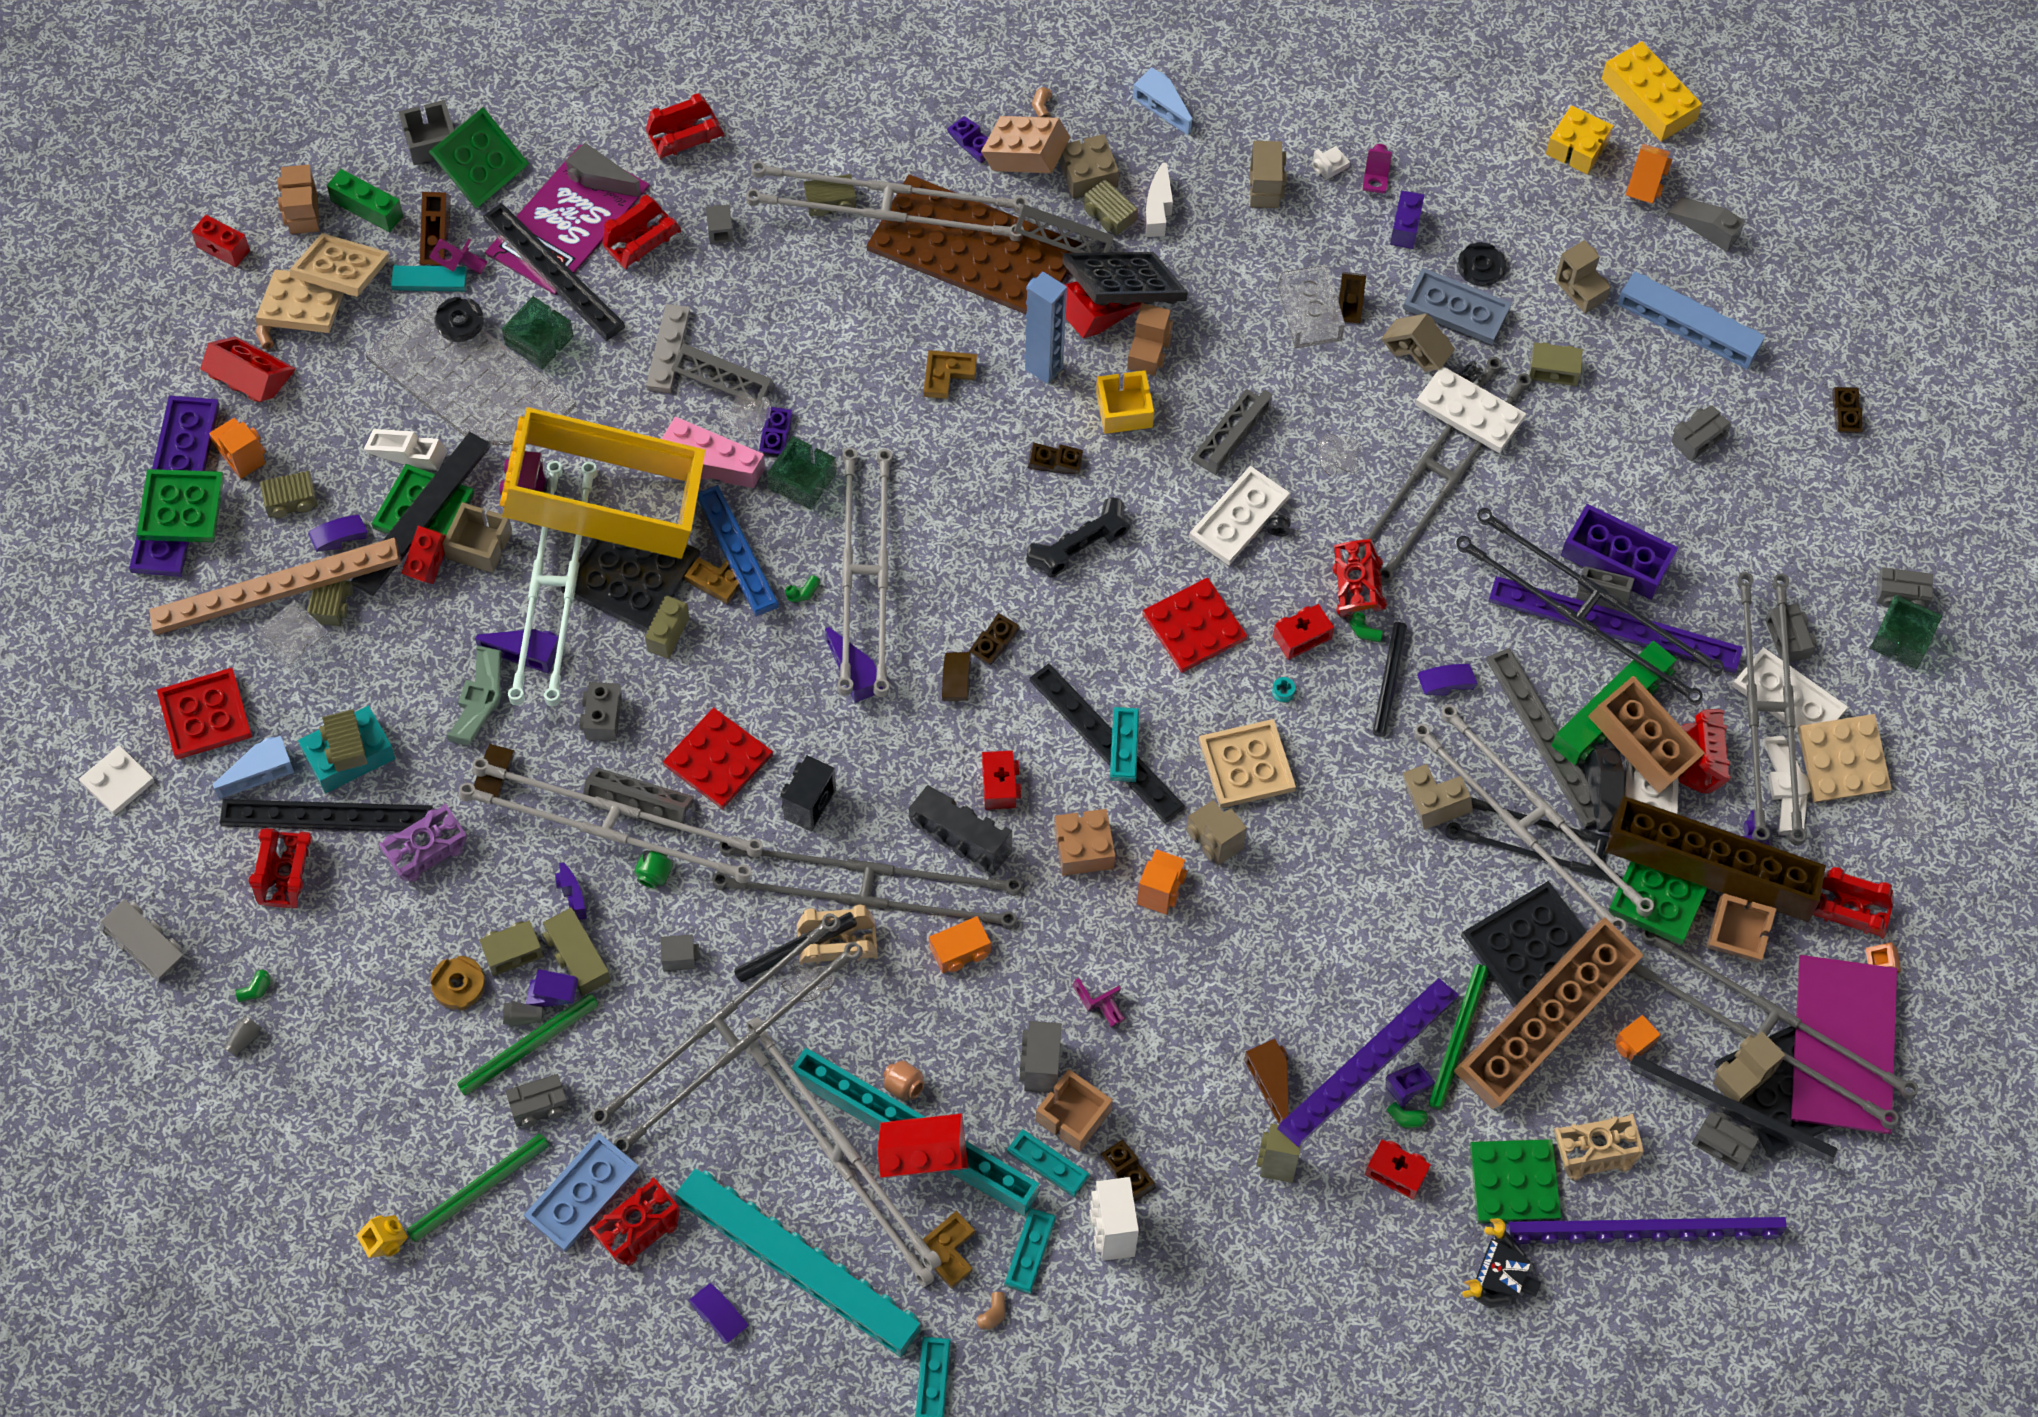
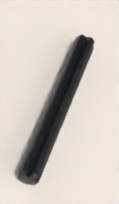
M1395 622L1392 629L1373 727V734L1375 736H1386L1407 630V625L1401 622Z
M848 912L838 917L840 927L836 931H829L814 944H821L856 927L857 921L855 916ZM835 919L828 922L827 925L832 926L835 922ZM813 930L735 968L736 978L738 981L744 982L771 969L807 939V935Z

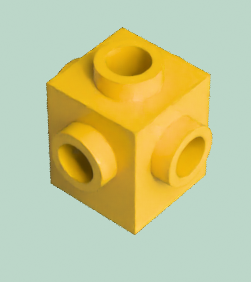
M378 1215L370 1219L356 1235L368 1258L384 1255L386 1257L393 1256L400 1251V1246L408 1238L396 1215L385 1217Z

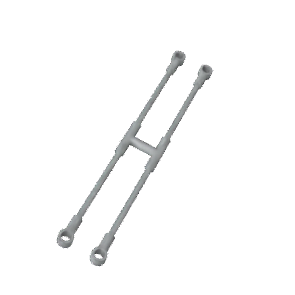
M755 161L751 165V173L755 178H762L765 175L775 177L788 176L862 186L871 190L884 191L881 210L784 199L778 198L775 195L760 194L757 189H750L746 193V202L750 206H757L759 203L770 205L784 204L863 215V217L904 223L910 221L992 232L993 235L1008 236L1012 241H1020L1023 238V235L1013 233L1016 224L1011 227L997 225L992 227L910 216L907 213L891 211L893 193L909 195L914 193L996 204L997 207L1012 208L1016 213H1018L1020 207L1017 204L1028 205L1027 199L1023 196H1018L1015 199L1001 197L996 199L914 188L911 185L875 180L862 181L783 170V168L765 166L762 161Z
M850 447L844 449L842 460L845 463L846 518L842 569V588L844 589L843 658L840 665V679L837 684V691L840 695L848 696L853 690V681L850 679L851 665L849 663L850 590L852 589L853 574L878 575V590L880 591L879 664L877 665V677L873 691L876 696L885 697L889 693L890 686L887 681V666L885 665L886 591L888 590L887 482L890 464L892 463V452L888 449H882L877 455L881 479V534L878 565L853 564V550L851 549L852 483L858 453L856 449ZM847 685V686H849V687H848V688H843V687H841V686Z
M1449 704L1442 708V720L1452 723L1462 734H1466L1537 807V809L1520 821L1514 818L1509 811L1503 809L1442 749L1443 746L1430 734L1428 725L1418 724L1415 727L1414 738L1419 742L1427 744L1429 748L1438 753L1499 814V817L1530 848L1533 847L1596 910V914L1601 919L1606 917L1614 926H1620L1622 929L1619 931L1624 935L1626 929L1625 921L1615 918L1604 906H1600L1537 843V839L1528 832L1527 828L1542 817L1546 816L1557 828H1561L1623 890V893L1637 906L1636 910L1640 916L1647 917L1652 914L1653 901L1639 895L1632 886H1628L1565 824V820L1544 799L1523 783L1470 730V727L1457 715V708ZM1446 712H1451L1453 715H1447ZM1646 905L1649 909H1643L1641 906Z
M477 758L473 761L472 771L474 775L480 777L490 775L500 779L507 778L592 803L593 806L609 811L602 827L585 821L581 823L496 798L493 794L476 790L474 785L470 783H463L459 787V798L462 801L476 800L486 804H497L578 828L581 832L622 844L629 843L716 869L717 872L735 877V880L739 883L750 881L752 870L749 866L744 864L733 866L723 862L716 863L629 837L628 834L612 829L619 815L622 814L636 819H646L727 843L728 846L746 851L750 857L756 858L762 854L763 843L758 839L747 841L733 836H723L645 813L641 809L612 800L603 799L598 796L591 797L533 780L490 765L484 758Z
M759 1017L748 1021L747 1028L749 1032L753 1028L759 1027L763 1022ZM766 1030L763 1031L758 1039L766 1050L772 1053L823 1121L824 1127L836 1142L835 1148L828 1138L821 1134L770 1066V1061L760 1049L758 1041H754L745 1049V1052L751 1054L759 1066L766 1070L819 1141L818 1145L845 1181H849L905 1256L904 1260L915 1273L916 1280L920 1286L926 1287L933 1283L934 1276L931 1271L941 1265L938 1254L930 1250L921 1236L916 1235L861 1162V1157L835 1122L828 1118L777 1050L775 1042ZM844 1153L849 1161L856 1165L911 1238V1243L921 1255L925 1268L914 1253H910L854 1178L855 1174L843 1160Z

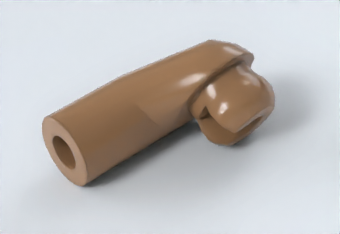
M1045 87L1036 90L1032 101V107L1038 117H1050L1045 103L1052 98V91Z
M258 325L256 335L262 348L266 350L273 347L274 342L269 331L270 328L275 327Z
M991 1293V1308L977 1317V1325L983 1330H991L1004 1320L1005 1293Z

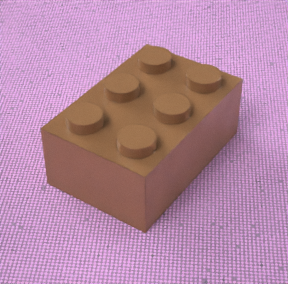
M1000 116L981 152L993 171L1052 173L1071 137L1060 118Z

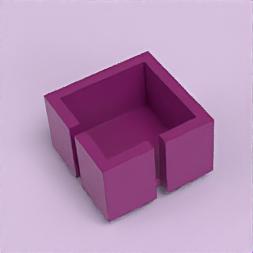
M525 451L517 486L544 492L546 473L542 453ZM506 459L504 463L505 474L508 469L509 459ZM505 480L500 482V495H502Z

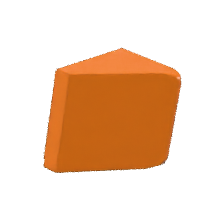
M1892 942L1866 948L1868 964L1897 968V973L1901 972L1898 951Z

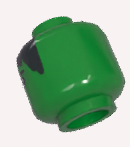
M652 850L643 851L634 870L635 875L638 877L637 881L651 889L665 885L672 870L673 862L666 854Z

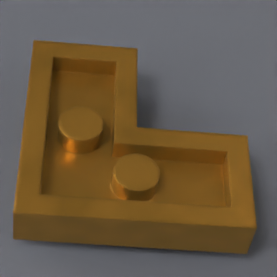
M928 350L923 397L948 399L950 378L975 380L977 354Z
M698 557L684 576L685 581L726 604L729 603L740 588L727 560L719 569Z
M957 1210L923 1238V1241L930 1250L935 1251L941 1260V1265L933 1270L951 1289L973 1272V1268L956 1249L975 1234V1230Z

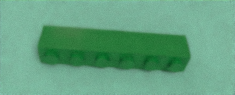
M1654 640L1638 655L1670 677L1674 675L1675 670L1673 668L1677 659ZM1632 660L1556 733L1551 746L1573 765H1576L1581 759L1586 761L1595 750L1594 747L1598 743L1600 745L1604 744L1608 739L1588 716L1632 676H1635L1652 696L1659 689V684L1662 681L1666 683V681Z

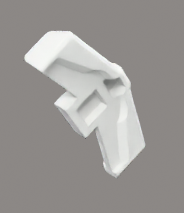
M1784 736L1765 737L1762 744L1776 771L1770 772L1768 776L1772 800L1782 799L1778 836L1790 835L1792 831L1791 812H1793L1788 741ZM1796 760L1799 811L1802 813V826L1804 829L1807 797L1811 790L1809 779L1802 773Z

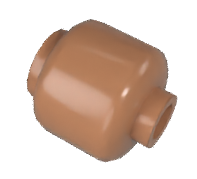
M901 1060L895 1064H890L883 1074L886 1091L902 1101L916 1099L925 1085L922 1072L907 1061Z

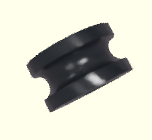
M1471 361L1461 370L1459 376L1473 383L1482 374L1483 369L1477 367L1475 361Z
M1272 515L1269 517L1268 533L1279 537L1289 535L1291 520L1284 515Z

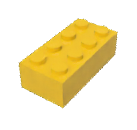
M1643 41L1605 63L1601 79L1660 142L1697 121L1702 103Z

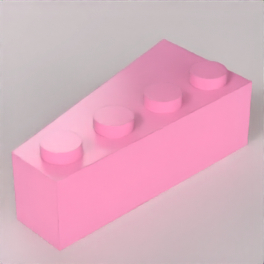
M676 416L662 437L664 440L706 449L701 479L709 480V478L722 480L723 483L754 488L765 470L763 453Z

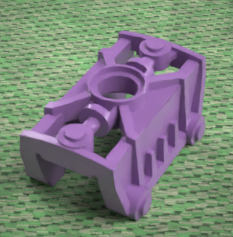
M445 803L439 809L428 811L423 819L398 834L388 835L383 843L380 842L378 845L399 878L411 883L417 881L421 873L447 857L460 855L463 851L462 847L466 842L467 835ZM444 818L443 824L437 827L436 824ZM457 828L459 831L458 834L448 840L438 839L442 836L441 832L445 829L453 830ZM420 833H426L430 836V842L426 846H419L415 843V837ZM401 844L404 845V848L401 850L396 849ZM407 852L409 855L416 852L412 862L400 869L397 867V864L402 859V855Z

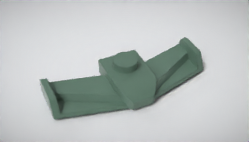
M476 646L475 682L465 681L458 702L459 707L465 709L452 730L448 732V741L469 745L489 714L498 707L502 696L500 692L501 650Z

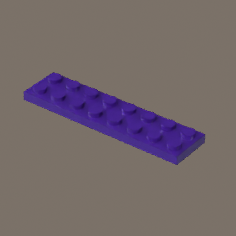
M169 395L152 469L205 471L212 442L209 433L215 428L220 406L218 399ZM136 536L129 569L131 573L182 577L189 542L138 540Z

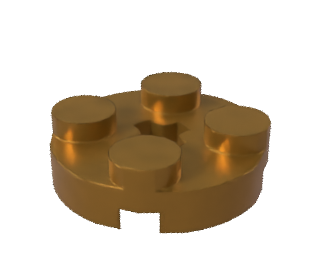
M466 956L442 960L431 974V990L439 1004L449 1009H458L460 1011L468 1009L481 998L485 989V977L480 965L475 960ZM460 977L463 978L462 982L464 985L454 988L451 981L453 979L459 980Z

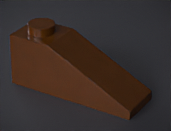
M422 191L420 265H441L432 260L430 255L439 239L448 241L451 195L446 192ZM443 248L439 250V255L442 259H445L446 249Z
M1274 1038L1246 1051L1244 1062L1277 1123L1280 1125L1289 1115L1287 1060L1289 1058L1283 1045L1279 1046Z

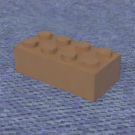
M1632 676L1588 716L1658 794L1705 754L1635 676Z

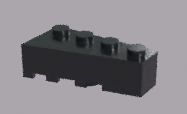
M929 785L924 788L909 807V819L916 828L920 830L924 828L931 833L935 841L940 844L946 843L952 847L956 855L961 858L967 857L973 861L974 866L981 872L985 873L987 871L994 875L1012 853V830L1004 827L1003 830L994 826L996 824L995 821L988 817L981 820L974 813V810L966 805L961 808L957 807V803L953 798Z

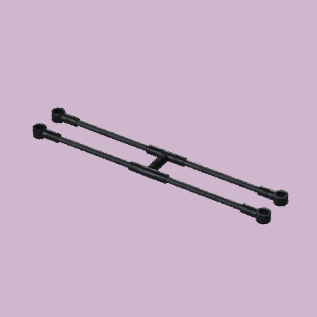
M1482 508L1478 511L1477 518L1482 525H1490L1502 534H1507L1576 579L1578 584L1592 592L1578 612H1575L1563 603L1559 604L1488 557L1487 553L1471 543L1469 537L1460 536L1457 539L1456 545L1460 552L1469 553L1481 562L1484 561L1556 608L1557 612L1593 636L1596 635L1659 676L1671 684L1673 689L1687 697L1691 705H1699L1702 702L1703 694L1700 689L1690 688L1680 680L1673 679L1600 631L1599 627L1586 619L1600 598L1613 607L1620 608L1690 654L1694 660L1708 668L1712 676L1718 677L1723 674L1724 664L1721 660H1713L1699 650L1695 651L1622 603L1620 598L1586 576L1579 575L1509 529L1508 525L1492 515L1490 509ZM1484 513L1490 515L1486 520L1481 519V515ZM1467 541L1469 544L1467 547L1462 548L1460 543ZM1718 664L1721 666V669L1713 671L1711 669L1712 666ZM1693 693L1700 695L1698 700H1692L1690 696Z
M1471 797L1472 808L1484 812L1488 810L1497 813L1486 801ZM1506 809L1516 819L1521 820L1527 816ZM1539 819L1534 823L1564 832L1550 821ZM1456 822L1449 823L1446 827L1445 834L1450 840H1457L1459 838L1473 843L1480 842L1546 861L1538 852L1480 836V833L1462 829L1460 824ZM1569 827L1580 839L1596 843L1594 853L1603 859L1609 836L1585 829L1578 830ZM1454 828L1458 833L1452 834L1449 829ZM1551 856L1560 866L1570 868V871L1615 883L1592 859L1590 865L1574 860L1570 862ZM1706 900L1701 901L1700 906L1708 908L1709 911L1716 912L1718 902L1713 900L1710 902Z

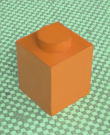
M1641 1015L1618 1033L1614 1043L1616 1044L1617 1051L1623 1057H1628L1632 1061L1634 1055L1641 1056L1656 1045L1661 1034Z

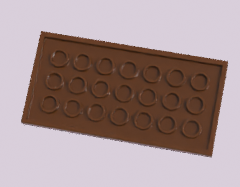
M908 174L903 183L914 188L956 193ZM897 193L891 205V211L907 213L910 216L992 227L993 225L1011 227L1018 220L1016 216L981 202L914 193L910 195ZM881 220L866 245L867 251L1023 314L1027 313L1026 288L1030 280L1037 278L1042 272H1045L1062 283L1069 271L1063 264L1064 253H1073L1024 235L1022 240L1012 241L1008 236L993 235L992 232ZM1026 220L1023 221L1022 227L1025 231L1031 232L1038 228L1036 224ZM1043 229L1048 239L1053 240L1061 236V234L1049 229ZM1040 231L1034 233V234H1037V235L1042 236V234H1041ZM1066 237L1071 247L1075 248L1082 244L1079 241ZM1060 239V240L1057 241V242H1060V243L1065 244L1064 241H1063V239Z

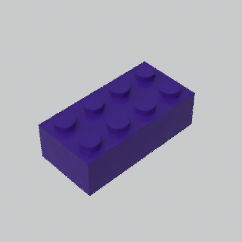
M1586 504L1565 540L1561 557L1582 567L1587 566L1635 578L1632 591L1652 600L1673 563L1678 547L1592 505Z

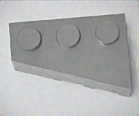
M123 899L100 921V931L105 936L109 934L118 943L117 946L122 951L126 950L135 959L134 961L159 982L182 960L183 954L181 951L183 949L172 938L168 941L161 934L163 930L155 921L151 920L148 922L142 916L143 910L135 902L128 903Z

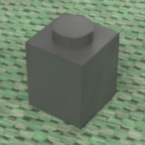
M730 205L706 207L710 244L734 242Z
M693 934L660 937L663 971L696 969L695 960H700L699 943L694 944Z

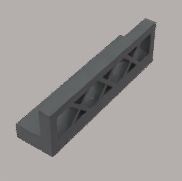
M1020 204L1018 210L1019 217L1014 229L1015 233L1073 253H1092L1088 244L1094 241L1104 243L1103 253H1109L1114 239V235L1025 204ZM1025 216L1035 219L1038 228L1031 232L1022 230L1021 227ZM1039 221H1041V222H1043V223H1046V224L1043 225V226H1041V224H1040ZM1050 225L1058 228L1061 236L1053 240L1048 239L1043 229ZM1040 231L1041 234H1042V236L1037 235V234H1034V233ZM1072 233L1078 234L1083 244L1075 248L1071 247L1066 236ZM1060 239H1063V241H1064L1065 244L1060 243V242H1057V241L1060 240ZM1086 247L1087 252L1080 249Z
M684 343L671 368L672 372L761 407L767 392L772 394L776 386L769 377ZM683 359L691 361L696 365V367L687 371L679 368ZM705 368L716 371L718 376L706 379L701 370ZM731 377L738 380L740 385L728 388L723 379ZM753 386L761 389L756 399L748 396L745 388Z
M1246 389L1194 453L1191 461L1217 475L1269 410L1273 394L1264 389L1258 396ZM1247 398L1252 400L1254 403L1248 410H1244L1243 403ZM1242 417L1235 427L1230 428L1229 420L1231 418ZM1228 434L1221 444H1216L1215 438L1217 435ZM1214 451L1209 458V462L1200 457L1204 452Z
M598 767L586 778L583 792L584 795L612 800L641 809L642 812L683 824L686 811L694 801V796ZM639 818V819L644 820V821H647V822H651V823H654V824H657V825H661V826H664V827H667V828H670V829H674V830H677V831H681L680 829H676V828H673V827H670V826H666V825L659 824V823H656V822H653V821H649V820H646V819Z

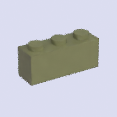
M572 907L543 922L545 932L542 933V936L547 946H554L557 951L554 957L561 969L566 967L571 976L579 978L577 989L582 996L611 982L609 971Z
M1271 1123L1269 1133L1263 1132L1256 1167H1261L1260 1177L1292 1183L1301 1145L1299 1147L1296 1146L1277 1129L1278 1124Z

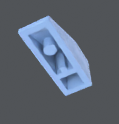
M1151 67L1134 84L1133 99L1189 135L1192 128L1191 115L1171 80L1164 73L1158 72Z
M281 736L269 737L261 743L255 744L215 781L213 787L218 798L222 799L294 773Z

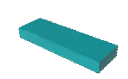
M393 265L391 287L394 291L465 292L467 268L457 266L453 272L444 266Z
M1113 707L1110 781L1136 782L1139 708Z
M1024 1129L1019 1132L1007 1148L1006 1153L1073 1198L1090 1177V1173Z
M1033 1208L1029 1209L1004 1283L1005 1287L1031 1295L1056 1215Z
M922 1338L915 1417H944L951 1339Z

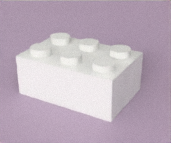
M1130 1177L1096 1181V1190L1091 1192L1092 1201H1090L1091 1209L1089 1210L1091 1226H1096L1094 1228L1095 1252H1101L1102 1261L1135 1257L1139 1230Z

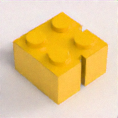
M1571 105L1551 135L1546 155L1565 163L1569 149L1572 147L1574 149L1569 166L1588 175L1598 156L1601 155L1608 144L1613 125Z
M1146 370L1124 373L1122 391H1119V374L1097 376L1096 396L1104 434L1153 428L1154 408L1151 394L1149 393Z

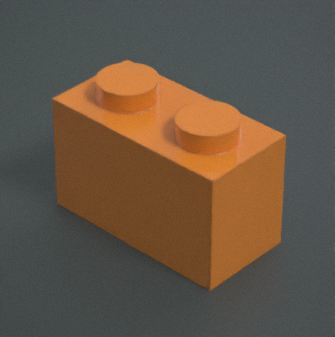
M978 916L929 936V948L942 974L947 971L951 973L963 968L964 964L971 961H982L991 953V942Z

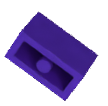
M1401 190L1390 245L1414 249L1425 194Z

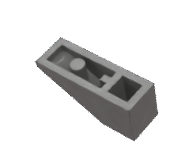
M584 143L566 160L567 174L576 183L579 182L588 188L638 197L641 194L637 178L587 143Z
M1680 197L1667 213V215L1726 252L1740 237L1745 224L1744 219L1726 208Z

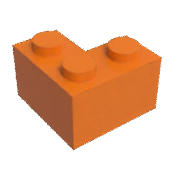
M1642 144L1625 196L1652 204L1655 198L1660 199L1664 185L1660 184L1662 175H1668L1673 160L1668 158L1670 151Z
M234 417L209 433L214 447L240 479L266 464L263 454L266 452L259 442L261 440L259 434L253 427L249 429L244 421L239 424Z
M1155 849L1151 861L1147 862L1139 882L1137 905L1167 915L1169 907H1175L1179 896L1180 884H1184L1188 870L1184 869L1185 859Z

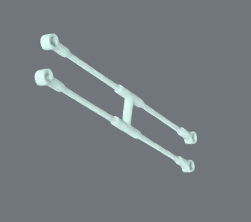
M551 461L547 465L549 475L547 490L548 494L552 495L557 490L558 478L563 474L562 465L558 461ZM586 462L581 467L583 474L581 501L586 503L592 489L593 479L598 474L596 465L593 462ZM542 527L537 559L534 561L528 594L529 606L518 670L514 676L513 688L508 691L509 701L513 705H520L525 700L523 692L524 668L535 603L538 600L540 586H565V604L554 671L551 674L549 689L544 693L545 702L548 706L554 707L561 702L559 693L560 668L571 602L574 600L578 576L581 535L576 534L572 561L569 562L567 576H543V556L548 528Z

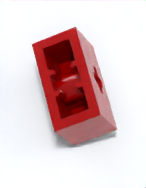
M206 214L191 231L197 248L235 268L250 252L245 234Z
M418 526L401 574L422 582L434 584L445 554L442 544L446 535Z
M1317 604L1312 607H1304L1296 615L1290 618L1283 617L1274 625L1273 638L1289 660L1331 640L1334 626L1321 606Z
M1013 750L982 752L985 810L1016 808V799H1021L1020 783H1015V775H1019V760H1014ZM999 778H1004V781L1000 782Z
M1381 1139L1364 1175L1414 1200L1428 1174L1431 1164L1417 1153L1410 1154L1402 1150V1147L1396 1142ZM1398 1164L1403 1166L1400 1171L1395 1169Z

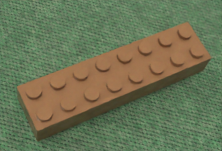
M1606 917L1602 918L1585 933L1458 1065L1454 1072L1492 1110L1500 1106L1643 957V954Z

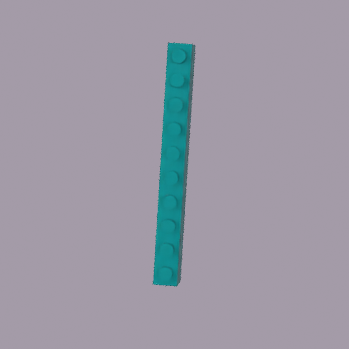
M806 1047L791 1067L807 1090L879 1132L880 1123L925 1118V1116ZM965 1140L968 1169L947 1172L1025 1217L1039 1195L1040 1183Z
M695 1168L675 1193L677 1203L900 1358L903 1356L921 1331L920 1323L918 1322L919 1318L909 1310L903 1312L895 1306L896 1302L886 1294L880 1296L874 1292V1288L869 1282L862 1278L857 1280L851 1276V1271L843 1264L837 1263L835 1265L828 1260V1255L817 1247L812 1249L806 1245V1240L798 1233L792 1232L790 1234L783 1229L784 1226L779 1220L772 1216L767 1218L761 1214V1209L751 1201L746 1203L738 1198L739 1194L729 1186L724 1188L716 1182L717 1179L708 1171L704 1170L701 1172Z

